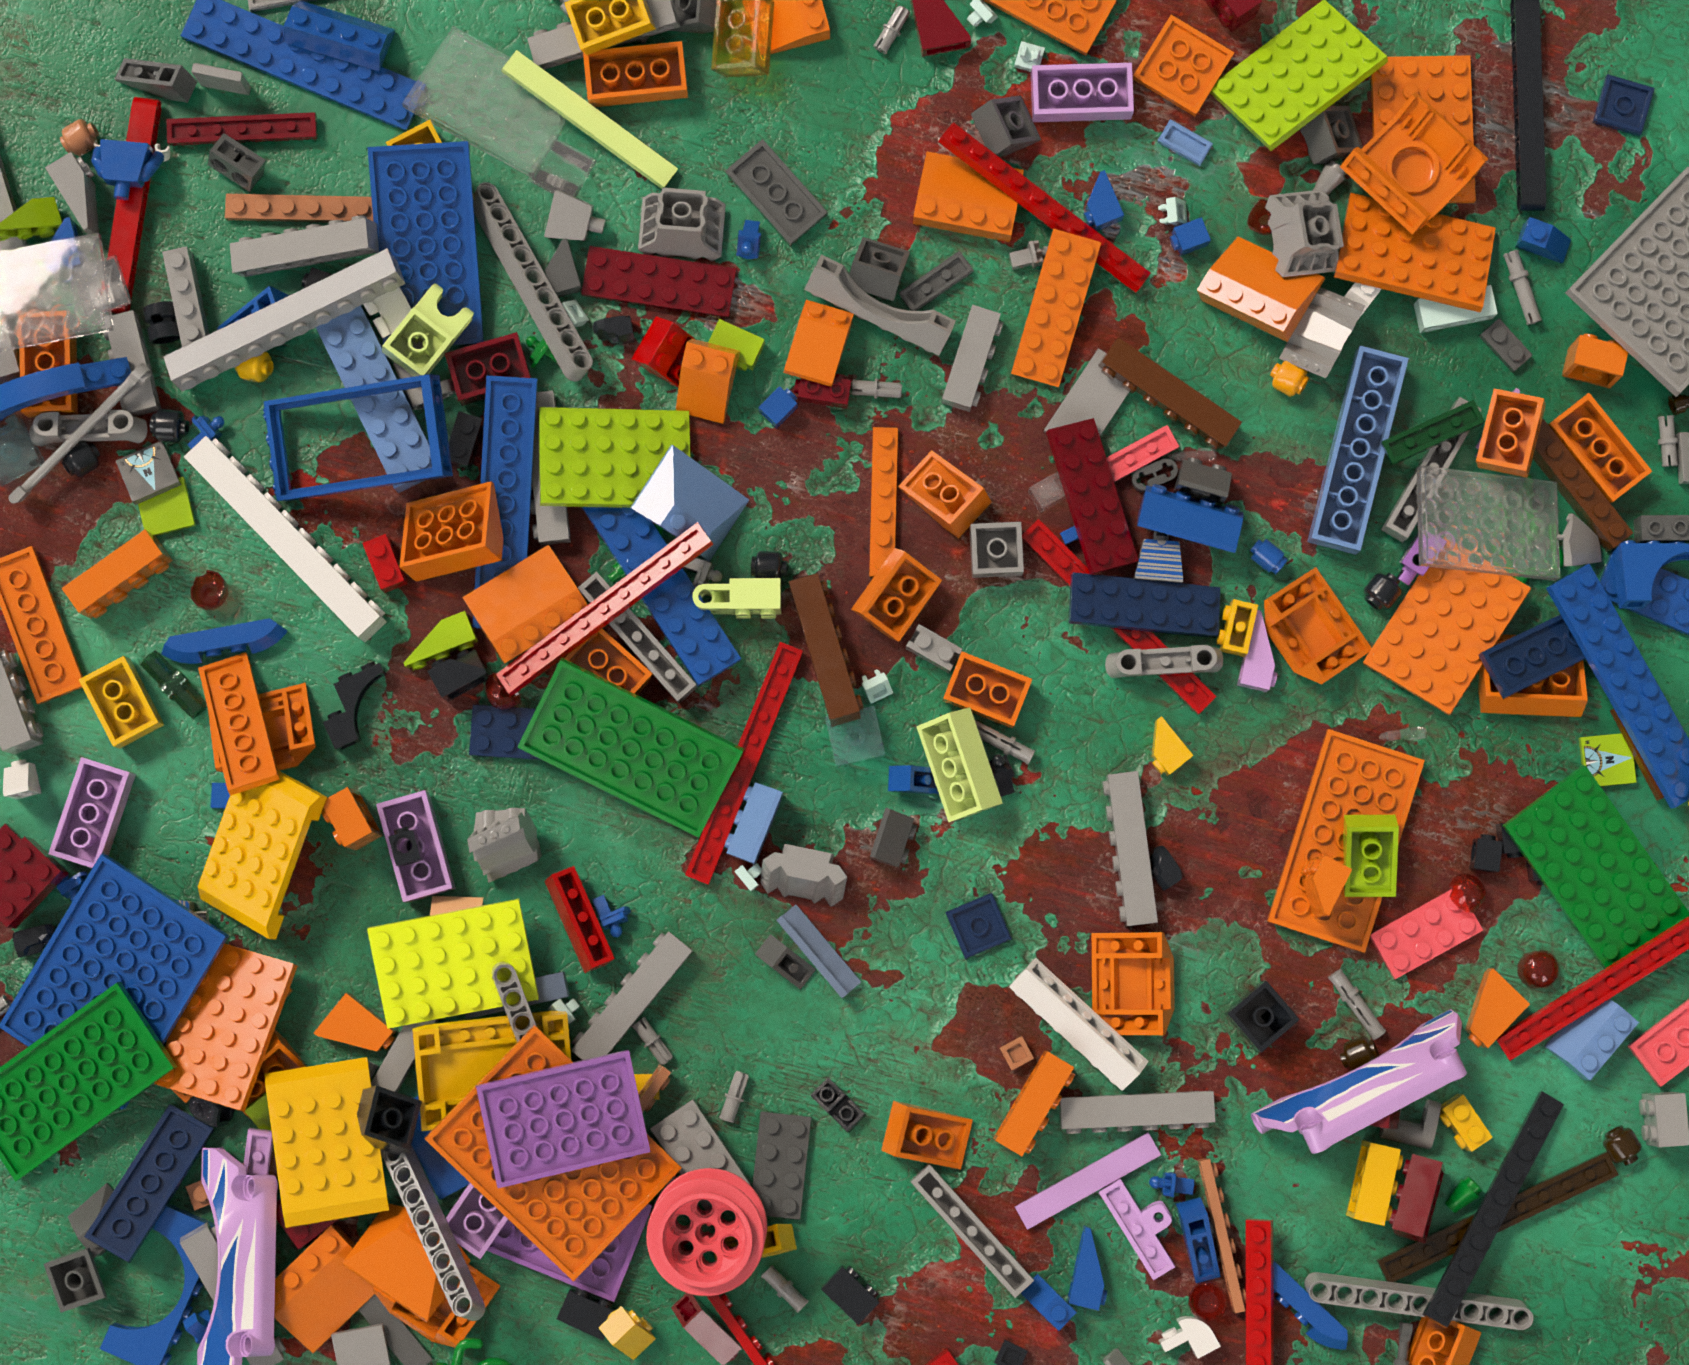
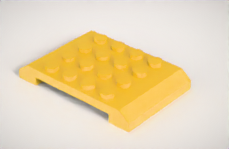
M279 770L280 780L229 797L198 884L201 900L264 937L275 940L284 919V915L280 914L279 910L311 820L319 821L327 796Z
M544 1011L532 1013L537 1028L571 1060L567 1012ZM507 1016L428 1024L412 1029L418 1098L422 1101L420 1106L421 1130H433L517 1043ZM519 1016L515 1021V1026L520 1029L527 1027L529 1024L527 1016Z
M364 1057L265 1073L266 1094L285 1228L390 1211L381 1150L373 1147L361 1135L357 1118L362 1091L371 1087L368 1058Z

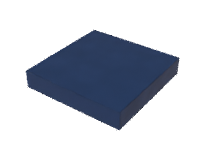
M1607 74L1592 123L1640 137L1655 88Z
M992 893L945 912L965 959L1012 939Z

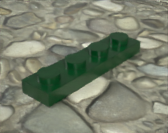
M1472 400L1382 441L1381 445L1393 466L1481 426L1485 421L1475 401Z

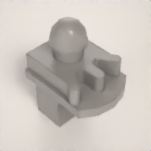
M1038 240L1029 241L1027 249L1009 253L1012 270L1031 265L1032 269L1041 266L1048 246L1039 248Z
M695 558L683 567L697 573L693 582L695 588L701 584H708L709 580L719 582L723 577L720 571L713 570L715 566L712 563Z

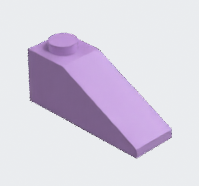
M1257 610L1248 654L1243 657L1237 686L1267 692L1270 690V687L1275 686L1277 672H1274L1275 663L1262 612Z

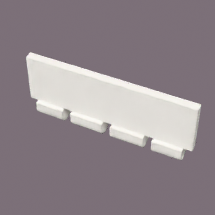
M400 287L375 298L369 303L363 304L370 316L378 312L381 316L373 320V323L382 338L392 334L412 310ZM418 341L417 344L413 342V348L422 349V342Z

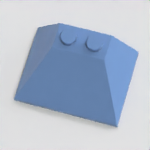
M671 445L630 508L648 521L659 525L676 538L698 522L713 542V545L699 556L705 561L710 562L749 499L674 445Z

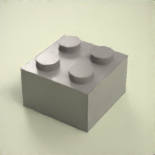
M1021 522L970 525L972 578L1022 576L1024 568Z
M1659 1092L1642 1094V1100H1639L1640 1114L1644 1115V1125L1641 1127V1134L1643 1140L1646 1141V1145L1655 1147L1689 1145L1685 1093Z

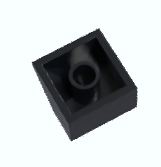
M466 649L456 655L458 658L456 660H445V658H442L431 664L432 669L427 672L440 696L445 701L449 702L492 678L475 649L473 651Z
M1262 980L1224 1013L1258 1053H1262L1300 1020L1266 980Z
M377 1085L364 1089L357 1111L361 1135L373 1147L396 1155L410 1151L422 1101Z

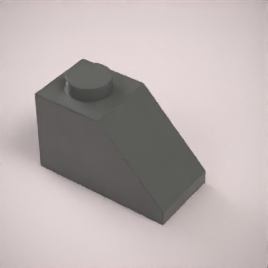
M563 239L545 269L547 279L558 298L582 291L568 240Z
M771 934L755 954L800 990L816 970Z

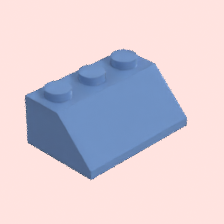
M756 782L753 787L748 786L743 798L744 801H747L744 811L739 809L734 820V824L738 826L734 834L729 833L724 845L725 848H728V855L753 865L756 864L784 796L783 792Z
M1608 999L1557 1031L1544 1047L1581 1079L1590 1081L1639 1022L1620 1005Z

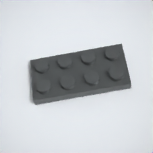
M763 139L725 170L726 175L790 247L828 215L824 207Z
M760 1112L752 1188L760 1197L766 1216L800 1220L811 1125L810 1116Z

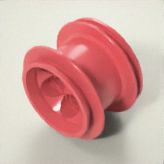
M703 1168L687 1172L674 1179L662 1191L656 1201L648 1222L646 1235L650 1259L658 1273L669 1284L685 1293L697 1296H715L727 1293L744 1283L758 1266L767 1236V1217L762 1201L756 1191L745 1180L734 1173L716 1168ZM703 1199L708 1200L712 1208L704 1211L700 1209L698 1202ZM730 1210L735 1214L736 1218L733 1221H726L723 1219L722 1213ZM687 1215L691 1223L683 1226L679 1224L677 1217ZM703 1224L707 1226L713 1225L715 1232L712 1234L709 1231L704 1233L701 1226ZM728 1236H733L738 1240V1245L729 1247L724 1239ZM686 1240L690 1241L693 1244V1249L691 1251H684L681 1249L680 1243ZM712 1251L717 1255V1260L708 1262L703 1254Z

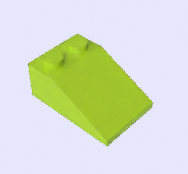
M1344 815V865L1352 869L1344 885L1345 897H1396L1399 834L1396 815Z

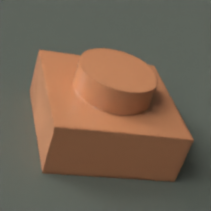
M1022 1036L999 1048L1011 1071L1034 1059Z

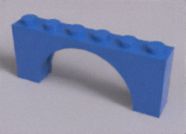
M1633 540L1621 542L1612 552L1619 609H1644L1652 601V585L1658 570L1675 561L1689 560V544L1684 541L1660 543V541L1656 540L1646 543H1636Z
M168 1204L153 1229L170 1240L181 1257L185 1274L181 1298L173 1311L156 1324L143 1327L126 1326L117 1322L111 1324L101 1344V1350L135 1365H169L172 1358L169 1352L173 1345L178 1344L183 1333L180 1330L184 1320L191 1316L193 1307L190 1306L194 1297L198 1298L204 1286L182 1248L180 1238L207 1222L211 1228L215 1226V1223L174 1205Z

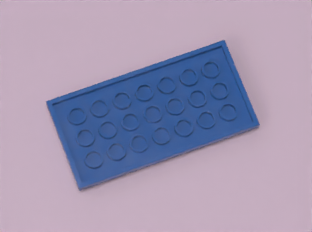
M469 141L367 147L373 222L377 224L379 252L388 248L396 258L406 283L400 286L409 305L411 308L415 307L433 284H438L443 288L442 298L437 304V309L442 315L447 317L455 316L465 307L474 312L472 321L453 345L484 342ZM391 334L383 338V344L387 341Z

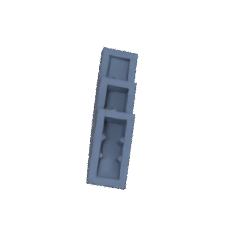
M565 971L536 977L539 1000L529 1001L528 1005L569 997ZM497 1007L466 1013L465 1015L466 1019H471L505 1010L504 1007Z

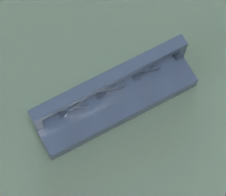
M794 905L776 920L841 998L861 983L797 905Z

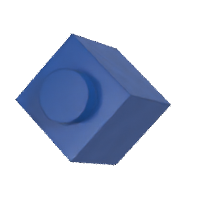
M1202 217L1174 227L1171 233L1172 236H1170L1171 245L1174 251L1178 250L1180 256L1206 247L1211 241Z
M779 386L758 407L759 412L777 429L798 408L797 397L788 388L783 390Z

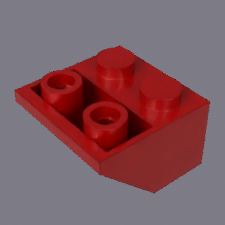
M656 316L631 359L648 372L678 388L686 343L695 338L674 322Z

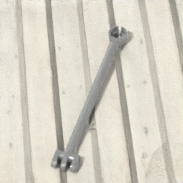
M144 363L138 365L89 418L21 486H18L9 495V501L11 503L22 502L31 493V490L137 383L142 386L152 377L150 369Z

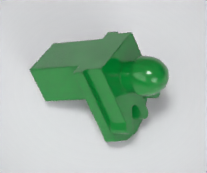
M534 336L526 338L527 346L534 349L529 357L533 362L531 365L533 369L544 355L558 365L544 338L541 342Z

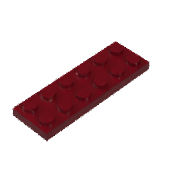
M589 246L581 295L590 298L729 319L737 269Z
M1094 418L1048 429L1046 431L1048 442L1090 575L1136 563L1138 557Z

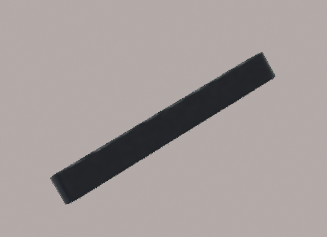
M1511 0L1517 209L1519 212L1545 211L1546 172L1539 0Z

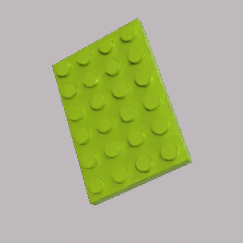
M1322 0L1218 79L1210 94L1272 151L1388 62L1386 54L1326 0Z
M539 407L540 506L630 508L671 445H674L690 457L689 411Z

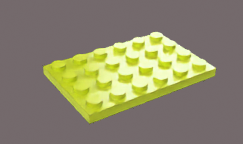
M520 899L367 928L387 1029L503 1007L491 974L492 968L499 962H508L515 969L527 1002L539 1000ZM505 967L499 969L497 979L500 981L509 979L511 975L510 969ZM510 992L506 996V1002L510 1005L518 1003L520 995L517 992Z

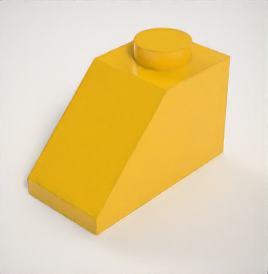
M1161 716L1155 721L1151 757L1155 760L1152 762L1155 769L1161 775L1165 773L1168 776L1189 760L1193 754Z

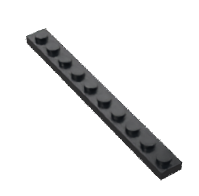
M1541 1091L1538 1093L1422 1314L1443 1328H1448L1564 1106L1563 1103Z

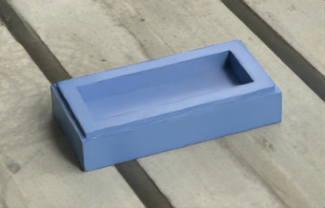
M1171 119L1157 143L1198 166H1201L1213 145L1212 142Z

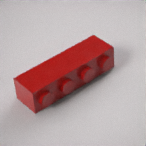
M572 866L550 875L544 882L584 973L607 965L615 958L575 867Z

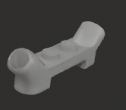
M110 410L80 441L126 440L140 443L147 436V423L142 418L133 417L126 410ZM59 412L41 413L36 416L30 427V439L36 446L40 447L50 443L65 442L91 414L60 415Z
M1208 645L1144 650L1127 649L1122 652L1110 653L1106 658L1105 668L1111 678L1198 672L1214 673L1222 668L1223 655L1220 649Z

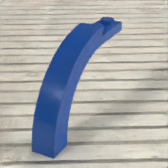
M123 357L79 365V363L68 364L35 372L0 384V421L21 409L43 401L80 392L120 386L131 373L128 359Z

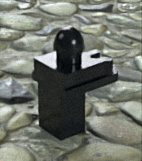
M996 754L989 761L999 794L1002 797L1015 793L1011 778L1015 774L1007 755Z

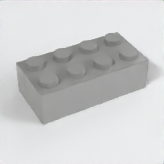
M0 647V747L2 751L16 755L43 744L41 737L44 736V732L39 722L36 723L33 713H35V708L32 701L25 696L26 684L22 676L17 675L15 667L18 664L14 654Z
M692 1099L650 1128L666 1153L682 1167L679 1171L681 1175L697 1169L716 1168L734 1173L751 1185V1182L695 1099ZM703 1199L699 1201L705 1211L712 1208L708 1200Z

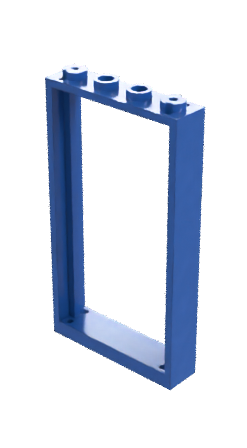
M427 374L264 401L263 417L267 423L268 431L266 441L270 447L271 458L269 463L273 471V490L277 501H294L453 476L440 375ZM422 387L432 468L291 489L281 410Z

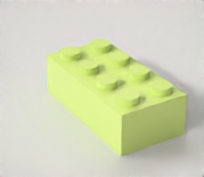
M970 707L947 713L916 726L948 822L969 817L1003 804Z

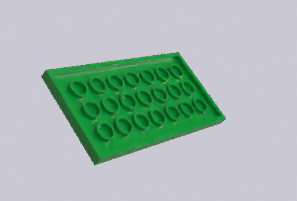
M561 658L517 747L698 838L744 751V748L564 658Z
M1585 765L1580 766L1502 825L1604 969L1689 916L1687 908Z
M121 981L115 983L0 1067V1159L15 1182L22 1179L177 1067Z

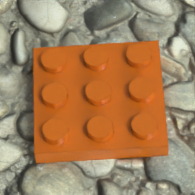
M1170 15L1132 79L1191 115L1196 116L1235 52L1175 16Z

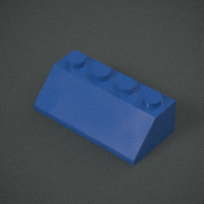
M299 1L292 5L284 23L285 43L376 71H380L395 34V29L304 1Z
M1153 484L1152 487L1146 485L1138 512L1137 526L1235 553L1243 523V512L1233 505L1219 506L1211 499L1191 498L1189 493L1183 491L1173 493L1167 491V488L1164 486Z

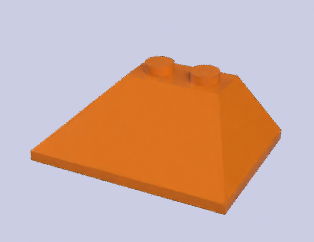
M1316 567L1264 600L1266 632L1296 674L1322 685L1372 649Z
M306 683L258 694L277 770L279 771L298 766L316 747ZM209 716L215 769L218 772H223Z
M1164 932L1091 933L1092 1010L1119 1035H1165L1175 1010L1174 957Z
M389 1204L390 1211L380 1212L342 1262V1265L427 1323L446 1296L406 1208ZM457 1244L468 1266L471 1260L465 1254L460 1245Z
M468 1264V1269L486 1308L499 1290L500 1285ZM376 1287L372 1289L390 1314L434 1343L455 1348L476 1323V1321L456 1316L446 1297L426 1323Z

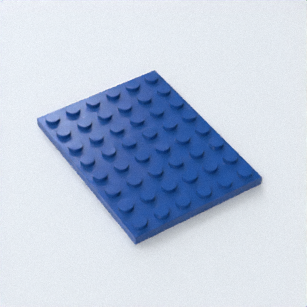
M100 854L0 1023V1028L29 1047L108 988L121 981L164 1045L229 935L106 854ZM129 1102L120 1107V1109H125Z

